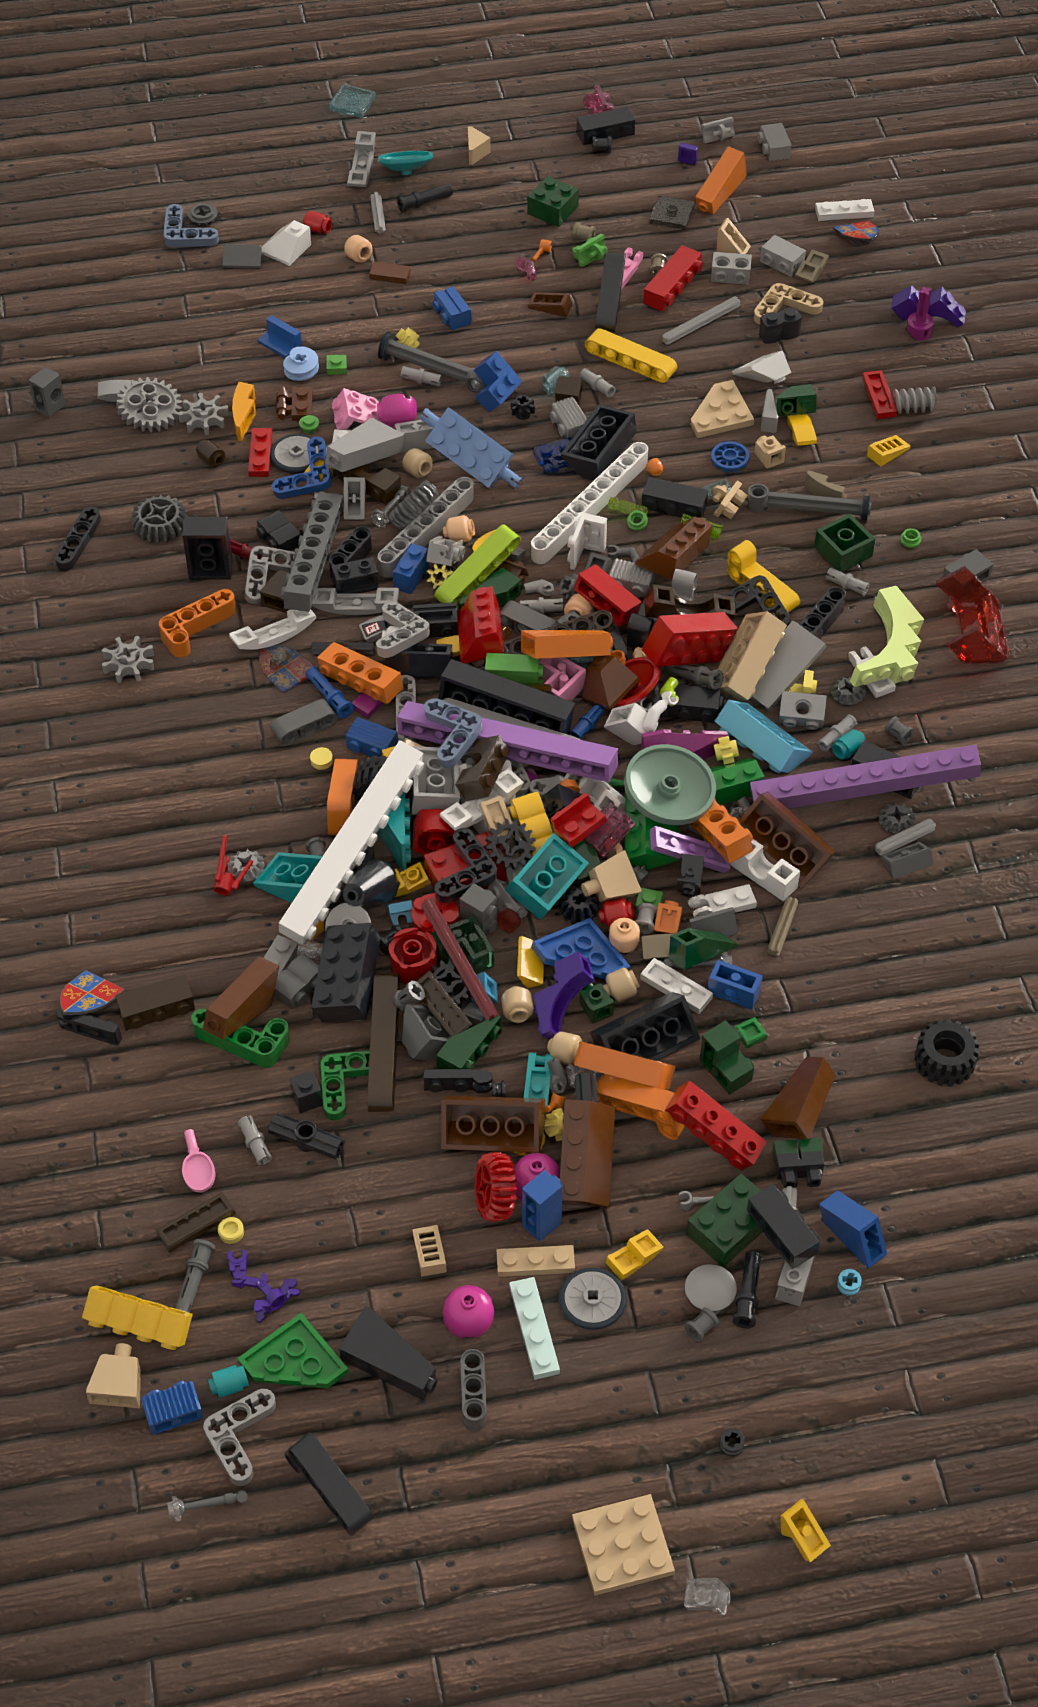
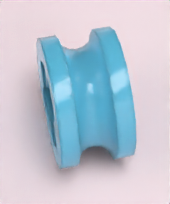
M853 1269L843 1270L837 1282L839 1291L847 1296L857 1294L862 1282L860 1274ZM847 1279H852V1280H853V1281H852V1283H853L852 1286H847V1285H846Z

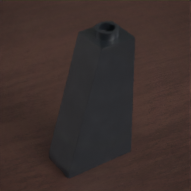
M365 1306L339 1348L340 1359L424 1401L428 1393H433L438 1383L436 1368L372 1309Z

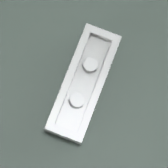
M871 199L816 203L815 206L818 221L874 217Z
M655 958L640 974L641 980L666 995L671 992L684 995L689 1009L697 1014H700L713 999L712 992Z

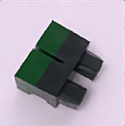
M821 1138L799 1139L798 1146L796 1139L774 1141L772 1149L773 1162L776 1165L777 1180L781 1179L784 1188H787V1186L797 1187V1178H806L807 1186L819 1187L824 1168Z

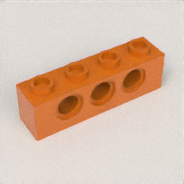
M335 642L317 657L319 670L324 676L337 680L339 683L354 688L360 693L363 692L374 700H379L385 704H388L404 688L400 672Z
M715 798L704 816L689 823L729 864L753 851L751 843L753 836L747 828L744 829L736 817H731L723 805L720 806Z

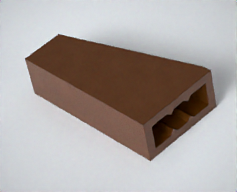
M259 956L206 1009L203 1030L224 1039L270 1008L273 1002L280 966Z
M806 1057L760 1120L772 1137L809 1139L836 1076L829 1062L824 1057Z

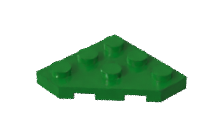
M302 1313L295 1316L237 1358L239 1365H243L245 1372L253 1382L328 1389L349 1373L347 1366Z

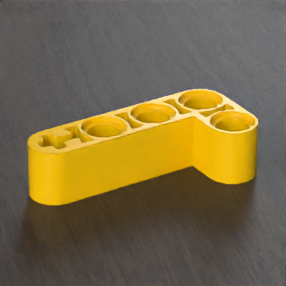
M745 540L728 552L727 572L736 583L742 585L755 576H765L788 613L800 605L799 596L791 588L756 562L757 552L753 543ZM760 582L757 583V588H759L762 594L764 595L766 591L763 587V584H761ZM769 598L765 602L768 608H772L776 604L774 598Z

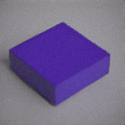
M681 142L678 151V161L696 165L698 146Z

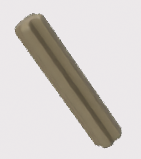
M787 897L768 946L767 952L770 955H780L798 906L796 898Z

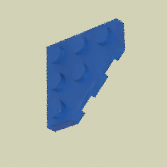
M591 918L532 942L531 948L546 965L554 966L555 962L579 951L590 961L594 977L605 979L607 974L620 968H627L628 971L630 969V965Z

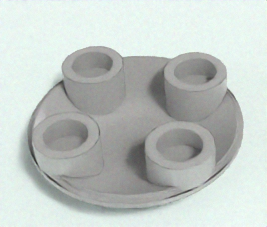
M707 1264L695 1268L690 1272L685 1282V1295L689 1301L699 1309L704 1307L710 1309L714 1314L727 1308L735 1299L737 1292L736 1282L732 1274L718 1265Z

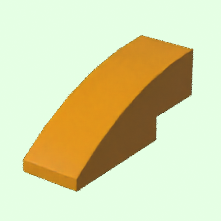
M239 382L235 389L232 405L235 433L238 441L243 440L256 415L254 385Z

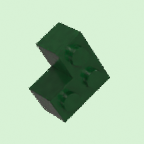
M725 1020L702 1034L700 1062L730 1095L753 1080L754 1065L748 1057H744L739 1051L740 1033Z

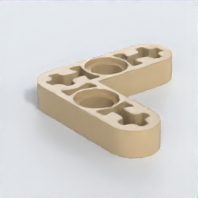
M776 283L769 289L755 308L754 321L760 324V317L764 315V312H778L783 304L809 314H819L822 312L823 299L794 287ZM796 297H797V298H800L801 300H793L792 298H796Z

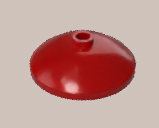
M637 657L625 662V666L640 681L615 707L641 701L657 685L660 677V668L655 667L648 657Z

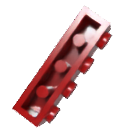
M682 245L644 288L643 304L663 312L668 306H671L676 296L680 295L684 287L691 283L694 275L701 271L703 262H701L702 253Z
M691 1081L678 1087L665 1109L676 1122L686 1126L695 1137L701 1138L710 1145L714 1152L724 1156L733 1167L741 1171L754 1165L767 1142Z

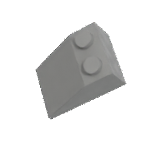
M412 746L423 753L422 762L424 767L419 775L415 774L411 779L413 781L411 786V815H417L422 809L444 810L456 802L459 803L460 792L455 785L459 778L458 763L451 768L442 767L437 757L439 748Z

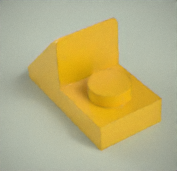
M800 1499L781 1515L782 1535L793 1539L805 1561L812 1562L831 1546L803 1499Z

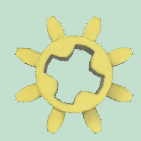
M409 327L406 331L401 328L396 335L399 339L397 342L413 348H417L420 344L417 341L420 336Z
M435 563V570L428 569L427 572L431 574V577L427 579V582H433V589L437 585L440 586L452 574L453 571H448L446 565L439 567ZM442 572L443 578L439 581L436 574Z
M729 736L718 738L719 744L714 745L717 761L723 760L724 765L735 763L734 757L739 756L736 740L730 741Z
M562 1108L553 1110L550 1114H546L547 1119L544 1125L546 1134L549 1137L555 1136L556 1141L562 1140L564 1114Z

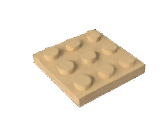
M651 1494L572 1514V1521L594 1596L675 1574Z

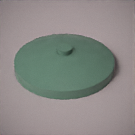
M654 745L639 751L629 762L624 777L625 791L633 806L646 817L668 825H684L700 819L710 809L716 794V782L709 766L695 753L675 745Z

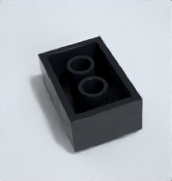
M184 517L182 537L189 580H231L233 558L227 517Z

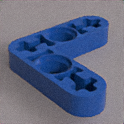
M313 437L307 443L311 471L278 478L272 483V489L277 498L285 499L328 489L331 486L330 466L325 464L327 446L322 437ZM317 445H319L320 453H316L315 449ZM319 460L325 461L322 466L314 465ZM319 474H323L324 476L322 482H320ZM300 481L307 482L305 486L297 487Z

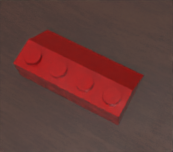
M493 586L481 587L471 592L457 614L461 663L464 664L486 658V653H504L500 608Z

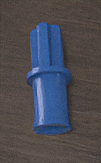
M599 705L592 707L585 716L579 718L578 724L569 734L582 740L589 730L591 731L595 728L594 724L604 714V710Z

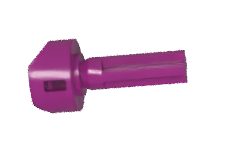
M926 287L921 288L917 311L911 314L907 321L906 328L917 341L929 339L933 329L934 320L928 314L931 289H926Z

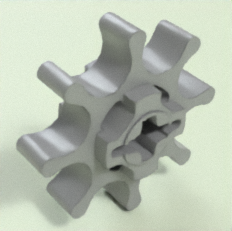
M199 393V400L195 403L183 400L185 412H178L179 422L189 421L187 422L189 433L195 428L201 427L204 429L205 435H209L210 426L217 425L222 429L225 427L222 416H229V408L227 405L219 407L221 405L219 395H216L213 400L206 401L203 398V393Z
M135 636L131 644H123L121 638L117 637L115 639L117 649H102L103 658L110 660L109 662L102 663L103 672L107 674L110 671H117L115 673L117 683H121L122 678L128 674L134 675L136 681L139 682L141 681L139 670H154L153 660L146 659L147 657L154 656L153 646L149 645L146 648H139L141 646L139 636Z

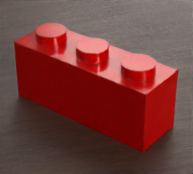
M595 564L578 574L574 590L598 610L610 612L613 622L617 626L621 627L628 623L632 613L638 614L642 602L598 565Z

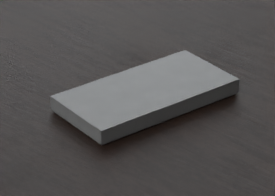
M792 621L784 630V637L774 649L775 654L768 661L765 667V674L758 680L755 686V693L751 698L768 711H771L782 698V691H788L805 670L827 647L826 643L795 621Z

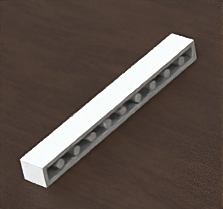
M399 740L280 920V933L301 945H304L307 939L311 940L317 931L315 926L319 920L324 921L329 913L328 907L330 903H335L342 892L340 888L344 883L348 884L354 873L352 870L355 865L359 866L366 855L364 853L368 846L372 847L378 836L376 835L379 828L384 829L389 821V813L391 810L395 811L401 802L400 796L403 792L407 793L412 786L413 781L411 779L415 774L419 775L424 767L422 752Z

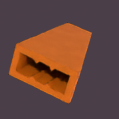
M727 147L696 195V204L700 211L714 214L746 178L744 152Z
M521 630V652L535 659L610 655V649L613 647L611 633L604 630Z

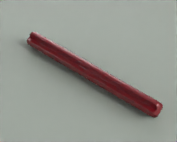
M432 898L424 900L421 904L424 913L485 1020L496 1017L498 1015L496 1008L435 901Z

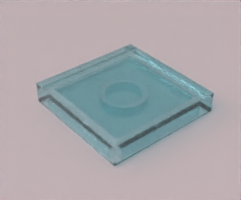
M343 84L329 103V110L362 118L376 99V92Z

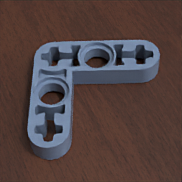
M171 204L166 208L164 241L167 246L198 247L218 244L219 236L216 229L183 228L184 215L182 206Z
M430 699L424 704V712L427 719L453 729L437 751L439 764L442 767L451 768L460 761L483 729L482 720L476 713L440 699ZM452 714L459 715L455 720L447 719ZM459 737L466 739L462 743L454 742Z

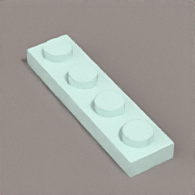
M531 1277L509 1282L511 1296L534 1380L560 1374L559 1364L535 1278Z

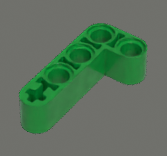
M198 1009L191 1016L194 1035L198 1039L260 1067L270 1068L274 1066L290 1042L288 1024L280 1018L270 1020L261 1033L243 1025L226 1038L221 1039L203 1030L206 1009Z

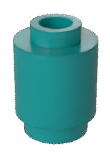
M852 729L835 740L832 750L837 758L841 760L844 758L848 759L856 754L863 741H866V738L862 732Z
M233 1365L212 1372V1378L208 1379L212 1395L218 1394L219 1398L243 1391V1387L249 1386L243 1365L238 1367Z

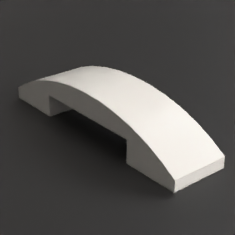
M291 609L287 611L288 618L255 631H252L247 626L229 633V637L239 649L253 650L270 647L286 641L303 631L316 619V615L311 609L310 612Z
M508 768L499 774L489 797L466 801L461 805L456 802L441 812L440 817L454 830L467 828L484 819L479 807L481 802L501 795L504 803H506L519 791L524 782Z

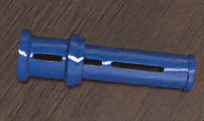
M312 666L308 668L305 673L306 677L325 696L330 707H333L336 711V715L340 719L350 716L354 710L353 703L347 701L344 698V693L341 690L335 689L317 667Z

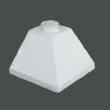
M295 220L279 229L261 247L262 254L290 266L311 246L310 227Z
M778 351L757 358L733 370L732 373L733 375L765 383L774 381L776 384L785 380V376L790 374L791 370L783 351Z

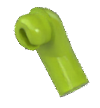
M670 677L660 690L661 697L663 692L671 691L670 699L671 697H676L679 701V697L675 695L676 692L674 691L678 685L677 679Z

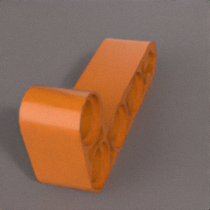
M222 589L162 617L159 620L161 640L172 655L178 658L188 656L191 652L189 636L233 616L236 612L234 593L231 590Z
M335 759L327 800L328 835L337 836L352 813L355 796L353 794V786L359 766L358 759Z
M582 1041L579 1042L574 1065L665 1090H670L676 1067Z
M608 1074L601 1075L597 1081V1099L601 1104L613 1106L616 1111L655 1121L658 1130L663 1136L671 1140L678 1139L685 1126L682 1123L676 1122L665 1111L675 1094L674 1092Z

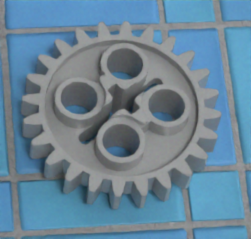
M149 377L146 378V381L138 378L137 383L131 380V385L125 384L124 389H120V394H117L116 408H118V414L121 415V420H127V425L133 423L134 429L140 426L142 431L149 428V431L152 432L153 428H156L160 432V427L168 429V424L174 425V420H179L178 412L182 410L181 395L177 394V389L171 390L172 384L165 386V380L158 383L157 378L153 381H150Z

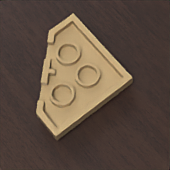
M729 380L713 385L691 418L690 425L696 437L701 438L754 425V418L734 381Z

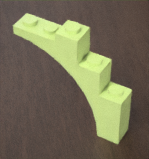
M897 586L878 591L873 606L881 616L886 628L887 645L874 658L855 666L850 679L854 687L891 678L894 683L908 681L914 676L918 665L914 657L921 643L917 635L921 630L924 618Z

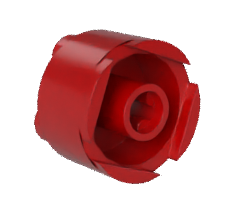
M422 809L417 813V817L413 821V848L417 854L418 852L421 853L423 858L426 854L453 845V834L456 830L440 817V813L444 811L442 809Z
M435 893L415 899L412 907V928H418V931L424 933L427 931L434 937L436 948L444 947L424 913L421 904L424 900L432 898L453 935L456 936L459 932V910L456 902H439L435 897Z
M406 928L397 932L389 944V959L392 973H398L400 981L406 985L411 981L417 982L429 971L434 973L432 967H437V948L434 937L427 931L425 933L418 931V928Z

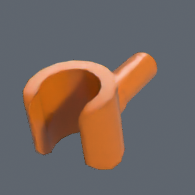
M541 240L539 249L533 256L532 261L535 262L543 251L550 253L552 241Z
M553 1092L548 1106L545 1107V1112L549 1113L553 1109L563 1108L567 1097Z

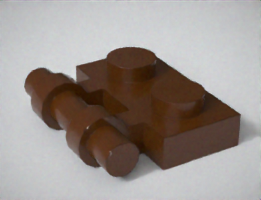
M284 386L279 387V391L276 394L278 401L276 413L280 420L285 419L287 415H292V421H300L302 417L312 415V387H292V393L286 392L287 389Z

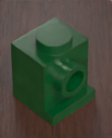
M590 983L580 991L579 1003L592 1024L614 1015V1001L610 999L601 983L597 985Z

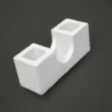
M569 773L565 775L563 780H575L580 787L579 793H587L595 804L594 806L606 815L608 821L622 823L625 818V798L604 781Z
M753 839L751 841L753 851L732 862L730 865L784 901L798 888L800 871L783 859L776 865L771 864L763 854L764 846Z

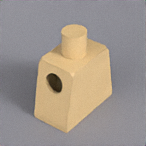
M625 850L589 871L591 880L581 884L582 891L586 897L597 894L600 902L620 897H633L642 891Z
M119 1343L116 1345L114 1355L102 1354L99 1357L86 1389L89 1404L130 1408L140 1407L141 1369L138 1358L130 1357L132 1349L130 1345Z

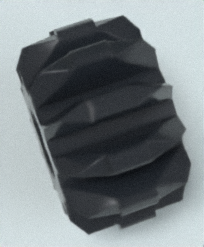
M575 886L574 891L567 889L565 895H562L560 899V912L563 914L565 921L571 920L572 925L588 918L593 920V917H597L599 900L595 897V894L586 897L583 891Z

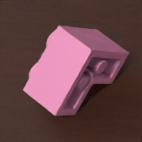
M565 657L542 658L539 661V664L543 665V678L539 679H543L544 684L552 686L550 694L572 701L584 689L586 669Z

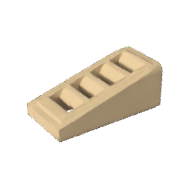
M438 1226L412 1229L421 1277L447 1272ZM434 1234L432 1237L419 1238L421 1235ZM435 1241V1244L421 1246L422 1243ZM437 1249V1252L423 1254V1251ZM434 1257H438V1258H439V1259H437V1260H431V1261H426V1262L424 1261V1259H429V1258H434Z

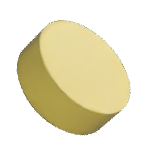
M323 747L314 749L310 754L311 765L319 770L329 768L333 763L332 752Z
M235 1217L223 1219L218 1225L220 1239L227 1244L239 1242L244 1235L242 1222Z

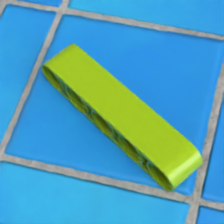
M506 525L498 527L439 586L434 598L440 603L456 602L457 608L460 600L470 594L477 585L481 584L518 547L521 537Z

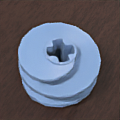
M307 347L293 348L290 351V355L283 361L284 374L294 381L312 378L319 369L316 352Z

